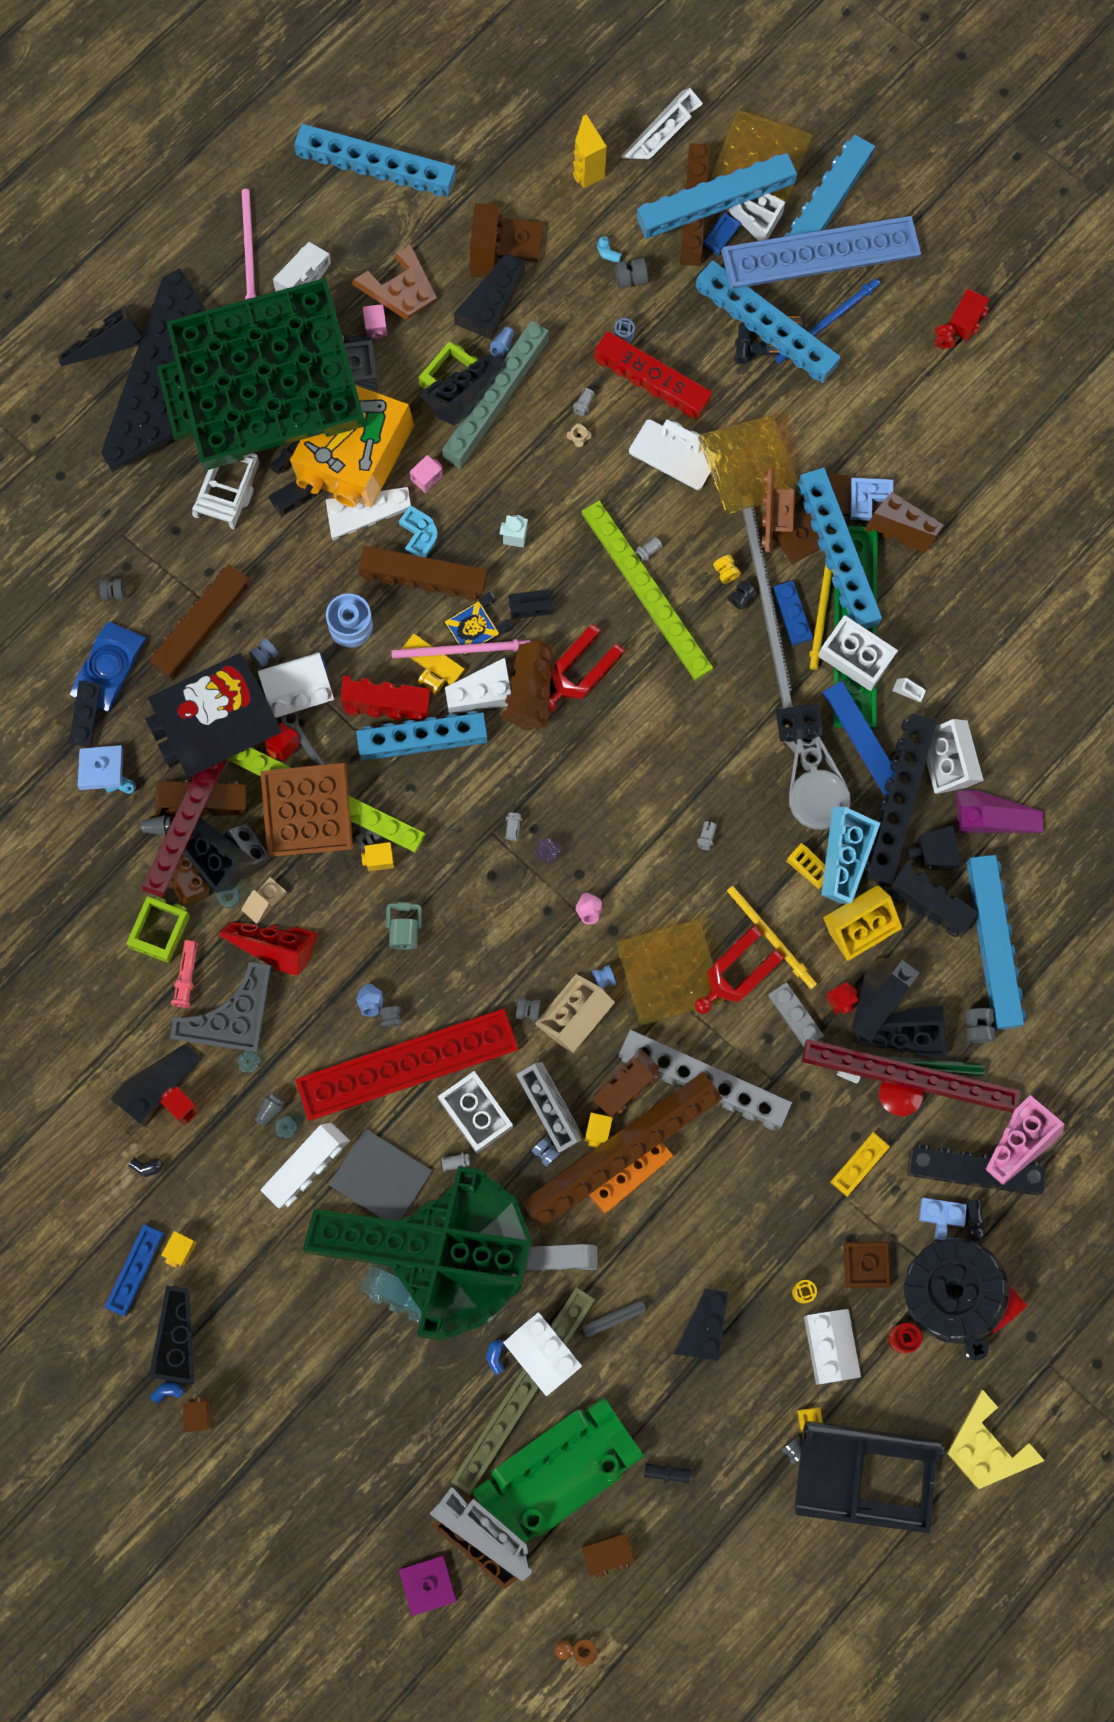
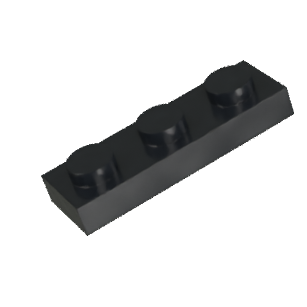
M79 680L69 744L92 747L102 684Z

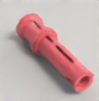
M184 941L178 980L174 983L175 994L174 1000L171 1001L172 1006L190 1008V992L194 988L192 974L198 943L195 941Z

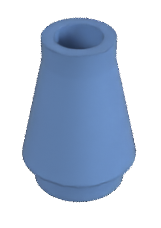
M504 327L502 332L490 344V352L498 358L507 356L515 332L509 327Z

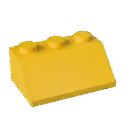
M587 114L582 117L575 140V160L573 161L574 179L577 183L580 182L583 188L605 178L607 150L606 144Z
M878 885L853 899L852 904H845L823 917L829 934L847 961L902 929L891 896Z

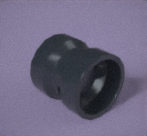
M740 581L736 586V590L732 591L727 596V599L737 609L744 610L748 600L753 599L757 593L750 584Z

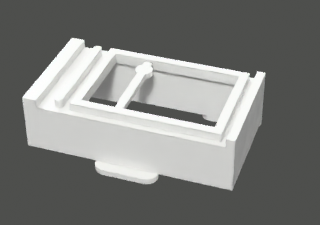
M253 453L244 455L245 460L241 462L248 463L239 490L214 481L219 467L208 470L196 503L192 508L193 517L199 518L201 514L227 521L230 528L235 529L242 508L249 505L254 492L251 485L260 464L258 455ZM211 486L237 493L234 502L209 495Z

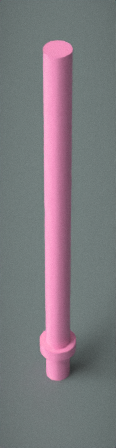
M243 189L242 209L247 286L245 300L257 296L255 295L250 190Z
M513 639V641L399 649L391 650V656L393 659L502 650L517 652L520 644L529 643L530 640L518 641V639Z

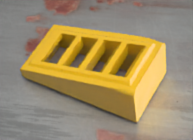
M801 843L788 857L786 862L816 888L820 889L823 885L824 874L818 881L815 877L821 870L824 872L825 864ZM802 853L804 857L798 862L796 859ZM809 859L811 861L810 864L804 868L802 865ZM816 865L818 868L810 874V869Z

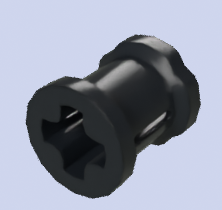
M982 1340L966 1343L964 1347L965 1355L970 1360H982L988 1354V1346ZM972 1346H979L980 1354L974 1355Z

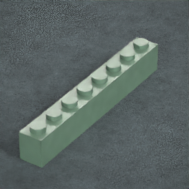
M531 320L504 359L506 362L505 366L469 415L462 420L442 449L443 460L461 470L547 345L549 330Z

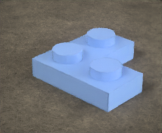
M852 478L850 520L870 521L872 518V501L883 502L893 492V480Z

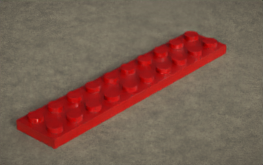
M501 1009L297 1078L295 1081L307 1119L311 1122L517 1052L518 1047L505 1009Z

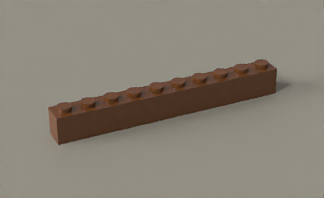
M700 1073L523 1200L522 1203L541 1230L723 1098L705 1073Z

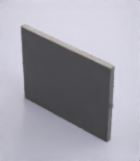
M364 1129L350 1153L345 1156L344 1162L329 1183V1186L381 1219L401 1221L412 1202L416 1200V1196L432 1173V1170L369 1130Z

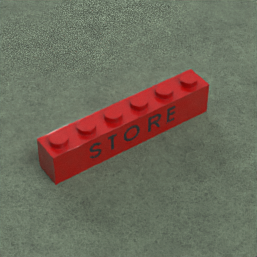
M609 331L606 332L594 350V359L599 365L607 366L616 375L629 379L633 385L641 386L648 390V393L653 397L665 400L666 404L670 407L682 410L687 417L698 420L711 401V391Z

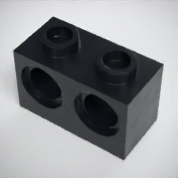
M818 703L776 709L780 742H793L803 738L815 739L818 736H822V723ZM812 721L814 724L808 725L806 722ZM787 724L793 725L792 727H789V728L784 727V726L787 725Z
M248 824L232 828L225 833L224 836L255 859L245 875L260 870L270 859Z

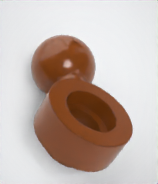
M563 1640L556 1644L555 1654L561 1660H567L574 1656L579 1665L589 1666L597 1658V1649L590 1640H581L575 1646ZM585 1652L590 1653L589 1656L582 1657Z

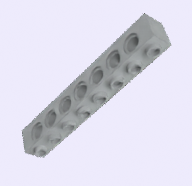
M629 1031L618 1056L622 1058L621 1061L623 1063L628 1062L640 1049H645L649 1052V1057L657 1065V1061L660 1058H665L669 1061V1067L665 1069L659 1068L657 1074L662 1076L663 1081L672 1085L675 1082L684 1086L704 1072L717 1091L721 1085L729 1088L730 1094L727 1096L721 1095L723 1099L719 1101L723 1104L722 1107L731 1112L735 1110L743 1113L742 1116L751 1121H755V1119L763 1122L762 1125L771 1130L782 1127L792 1102L637 1032ZM685 1067L689 1070L690 1075L686 1078L680 1077L678 1069ZM739 1095H747L750 1103L742 1105L738 1100ZM762 1103L767 1104L770 1107V1113L762 1114L759 1111V1105Z

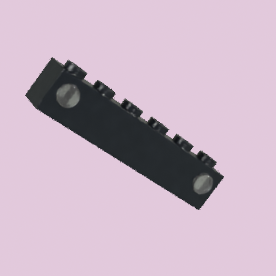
M916 1145V1148L913 1147L909 1151L907 1176L1036 1196L1042 1195L1044 1191L1046 1167L1039 1166L1040 1163L1032 1161L1002 1185L986 1171L993 1155L983 1154L981 1158L973 1156L974 1153L960 1151V1154L951 1153L952 1150L947 1148H938V1151L929 1150L930 1146Z

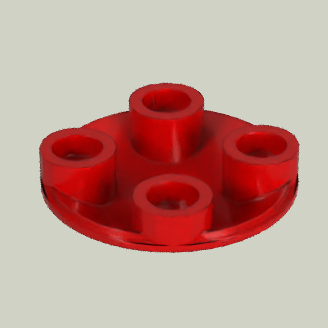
M882 1082L878 1097L888 1112L903 1117L914 1113L920 1107L923 1100V1091Z

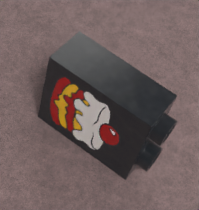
M241 653L148 697L155 714L145 718L156 742L165 737L168 738L157 745L168 767L170 768L180 763L188 778L282 733L266 697Z

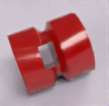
M903 1323L894 1326L890 1330L888 1342L890 1347L898 1353H911L920 1347L922 1334L916 1325Z

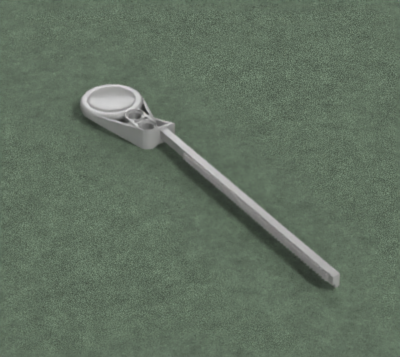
M749 495L741 496V506L783 708L793 707L790 697L792 689H789L791 688V685H789L790 678H787L789 676L787 674L788 670H786L787 667H785L787 663H784L786 659H784V652H782L783 645H781L782 641H780L781 637H779L780 630H777L779 626H777V619H775L777 616L775 615L776 612H774L775 608H773L774 601H771L773 597H771V590H769L771 586H769V579H767L768 572H765L767 568H765V561H763L764 554H762V543H760V536H758L759 529H757L758 525H756L753 501L749 499ZM787 724V728L793 726L791 724ZM819 736L812 739L810 743H806L802 739H797L793 742L784 741L795 753L789 789V807L793 816L802 825L813 830L829 829L832 807L850 808V792L843 777ZM813 756L816 758V762L810 763L806 760V757ZM822 756L833 773L827 770H817ZM800 758L802 768L809 772L802 774L794 782L797 760Z

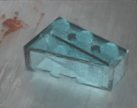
M370 1266L359 1291L369 1295L368 1300L381 1305L382 1302L389 1304L388 1309L397 1314H401L402 1311L408 1313V1319L419 1324L422 1312L399 1278L379 1268Z

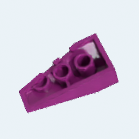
M956 791L957 833L1044 832L1043 811L981 791Z

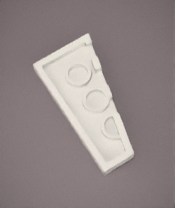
M408 487L380 491L372 508L360 503L355 508H350L342 505L335 498L326 499L332 541L339 539L340 536L347 533H354L357 529L367 525L368 527L374 525L377 521L384 518L389 519L406 512L411 505Z

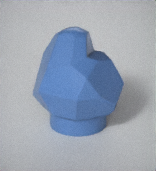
M372 984L362 986L356 998L362 1015L367 1017L376 1016L379 1013V1009L382 1008V991Z

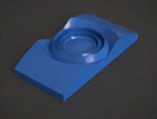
M107 622L95 639L88 659L79 670L70 696L76 698L79 680L102 684L98 708L109 713L147 639L111 622Z

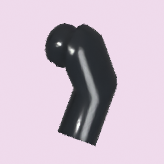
M134 1157L128 1167L144 1177H149L161 1171L163 1162L155 1158L150 1162L142 1163Z

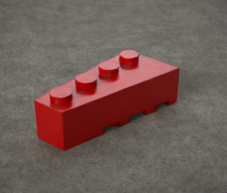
M343 675L340 700L343 712L347 713V715L359 716V714H368L372 718L389 716L390 719L400 720L404 717L418 722L428 718L430 689L400 685V688H395L396 686L389 682H382L376 685L370 682V679L361 678L359 682L350 681L351 676Z

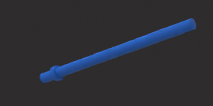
M875 278L870 283H865L860 291L808 332L815 337L866 295L870 296L873 290L880 285V281ZM779 354L775 357V360L778 364H781L788 357Z

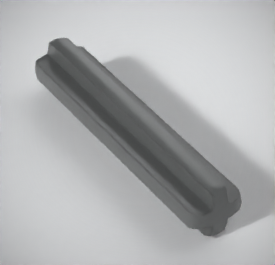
M640 1300L584 1325L582 1330L586 1337H590L645 1312L646 1307L643 1301Z

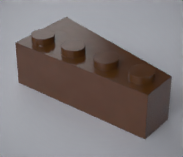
M539 640L519 645L514 664L516 673L510 680V685L512 686L511 694L506 696L505 702L508 706L507 710L502 713L503 719L526 731L547 727L551 658L553 654L552 647Z
M169 778L158 781L154 797V817L162 816V813H170L175 817L192 779L184 780V782H175L174 779ZM217 781L201 816L207 815L208 812H213L214 816L243 815L245 812L246 785H241L237 781L218 784Z
M470 1495L464 1501L469 1504L474 1498ZM436 1521L431 1525L503 1589H506L518 1579L440 1521Z

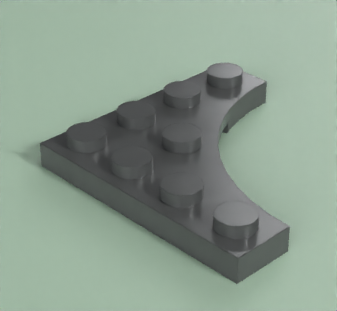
M249 962L246 974L237 992L214 1011L194 1017H173L170 1039L258 1052L272 965Z

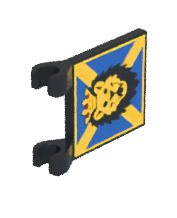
M488 592L475 603L443 621L457 645L489 643L513 629L512 623L508 619L496 627L486 612L485 607L496 602L492 592Z

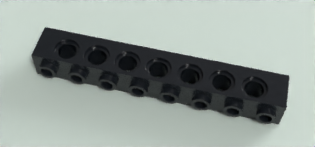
M912 713L907 718H904L901 730H903L902 738H899L896 743L895 750L898 752L890 765V770L892 771L891 778H888L885 783L884 790L887 792L885 799L882 798L879 805V811H881L880 818L876 819L880 826L863 870V879L886 886L893 883L937 720ZM911 733L918 736V743H914L911 740ZM906 753L913 757V763H908L905 760ZM900 774L906 775L908 779L907 784L900 781ZM894 794L901 796V804L895 802ZM889 814H893L896 817V824L889 822ZM884 834L891 838L890 845L883 842L882 837ZM878 855H882L885 858L884 865H880L877 862Z

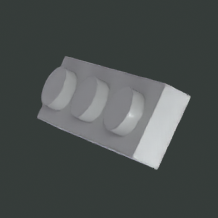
M787 982L768 994V997L803 1047L807 1039L819 1041L824 1037Z

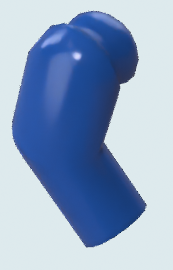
M502 1340L492 1341L486 1354V1360L495 1375L505 1370L499 1360L501 1352L505 1349V1344Z
M163 1382L149 1397L158 1404L166 1395H174L175 1398H180L185 1390L179 1382Z

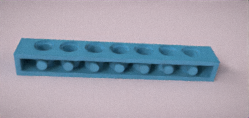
M301 124L294 144L296 155L303 159H313L324 165L331 164L342 170L349 169L356 171L360 175L367 174L382 181L388 180L400 186L413 187L418 191H428L436 196L449 197L456 177L455 166L305 124Z
M713 260L697 277L696 288L702 295H707L718 307H723L734 319L745 322L748 330L760 335L764 342L773 345L781 355L793 360L797 367L806 370L813 379L824 383L838 367L841 358L838 354L748 286L731 289L726 270ZM732 297H735V298H737L738 300H737V301H734V300H732L731 298H732ZM748 309H751V310H753L754 312H753V313H750V312H748L747 310H748ZM764 321L769 322L770 325H766V324H764L763 322H764ZM778 334H785L786 337H781ZM794 346H801L803 349H797ZM810 358H816L819 361H813Z
M825 468L800 475L797 489L799 494L803 495L805 499L804 507L806 513L811 515L812 529L818 533L820 550L825 552L827 557L825 558L828 570H832L834 576L832 581L834 587L840 591V603L843 608L846 607L847 617L865 629L878 626L882 617ZM812 492H818L821 496L815 497L812 495ZM824 510L828 513V515L823 516L819 513V511ZM826 529L834 530L835 534H828ZM833 548H840L842 553L834 552ZM846 566L850 571L843 572L840 567ZM853 585L856 587L857 590L851 591L847 588V586ZM861 604L864 609L858 610L854 605Z

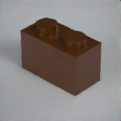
M206 1397L189 1398V1403H183L184 1432L213 1430L212 1401H206Z
M625 1532L581 1547L589 1574H595V1578L609 1574L608 1570L617 1567L618 1571L631 1567L630 1562L634 1561Z

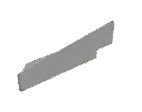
M451 1487L430 1512L431 1516L519 1580L524 1581L532 1573V1569L528 1568L526 1559L528 1554L527 1545L474 1499L467 1504L455 1489Z

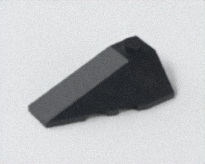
M122 306L102 320L104 324L99 329L92 328L84 341H76L58 356L59 364L65 366L137 345L142 338L141 332L126 306Z
M184 1044L125 1081L111 1097V1100L145 1127L162 1107L163 1104L160 1102L163 1099L162 1095L169 1088L172 1087L174 1089L176 1086L178 1087L202 1058Z

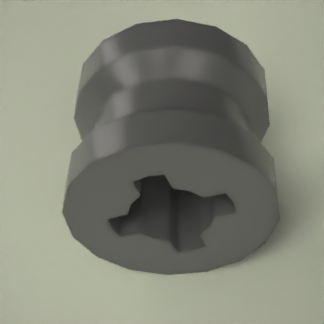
M393 1006L379 1010V1014L382 1016L381 1028H394L403 1025L402 1019L399 1016L401 1007Z
M799 1436L792 1439L781 1449L784 1454L789 1456V1461L792 1465L800 1460L801 1438Z

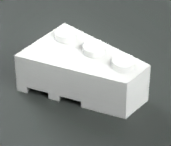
M766 194L726 210L741 222L758 241L768 240L780 220L785 202L770 194Z
M308 242L273 278L275 291L319 280L331 264L329 253Z
M505 658L445 687L449 715L508 706L505 700L506 696L511 694Z

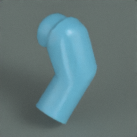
M600 237L597 243L600 256L612 262H620L622 254L611 250L610 240L607 237Z
M122 776V787L105 789L107 793L119 789L127 794H131L136 790V784L134 781Z

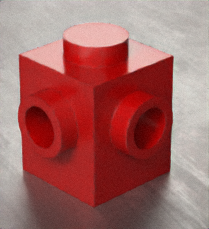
M281 723L279 727L282 733L265 740L267 753L272 758H278L284 762L300 746L298 733Z
M848 982L828 992L825 996L836 1015L842 1012L845 1015L855 1009L854 1005L858 1002V993L853 985L849 986Z

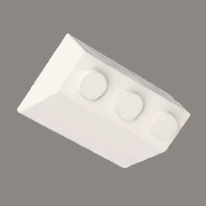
M844 615L822 646L818 657L869 691H872L898 650Z
M320 653L258 671L266 699L275 718L334 700Z
M952 719L936 726L926 759L934 793L939 794L963 789L984 781L968 721Z
M849 1309L804 1316L816 1385L861 1377Z
M539 1312L503 1342L546 1397L582 1367Z

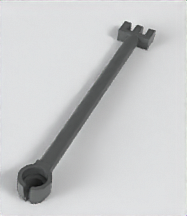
M297 713L288 714L289 718H294V722L291 724L287 723L288 717L283 715L281 717L282 723L298 733L300 743L315 766L325 765L299 726ZM352 822L359 832L355 840L362 850H365L364 846H366L363 840L366 839L369 845L374 844L370 838L371 835L374 836L377 842L381 840L378 834Z

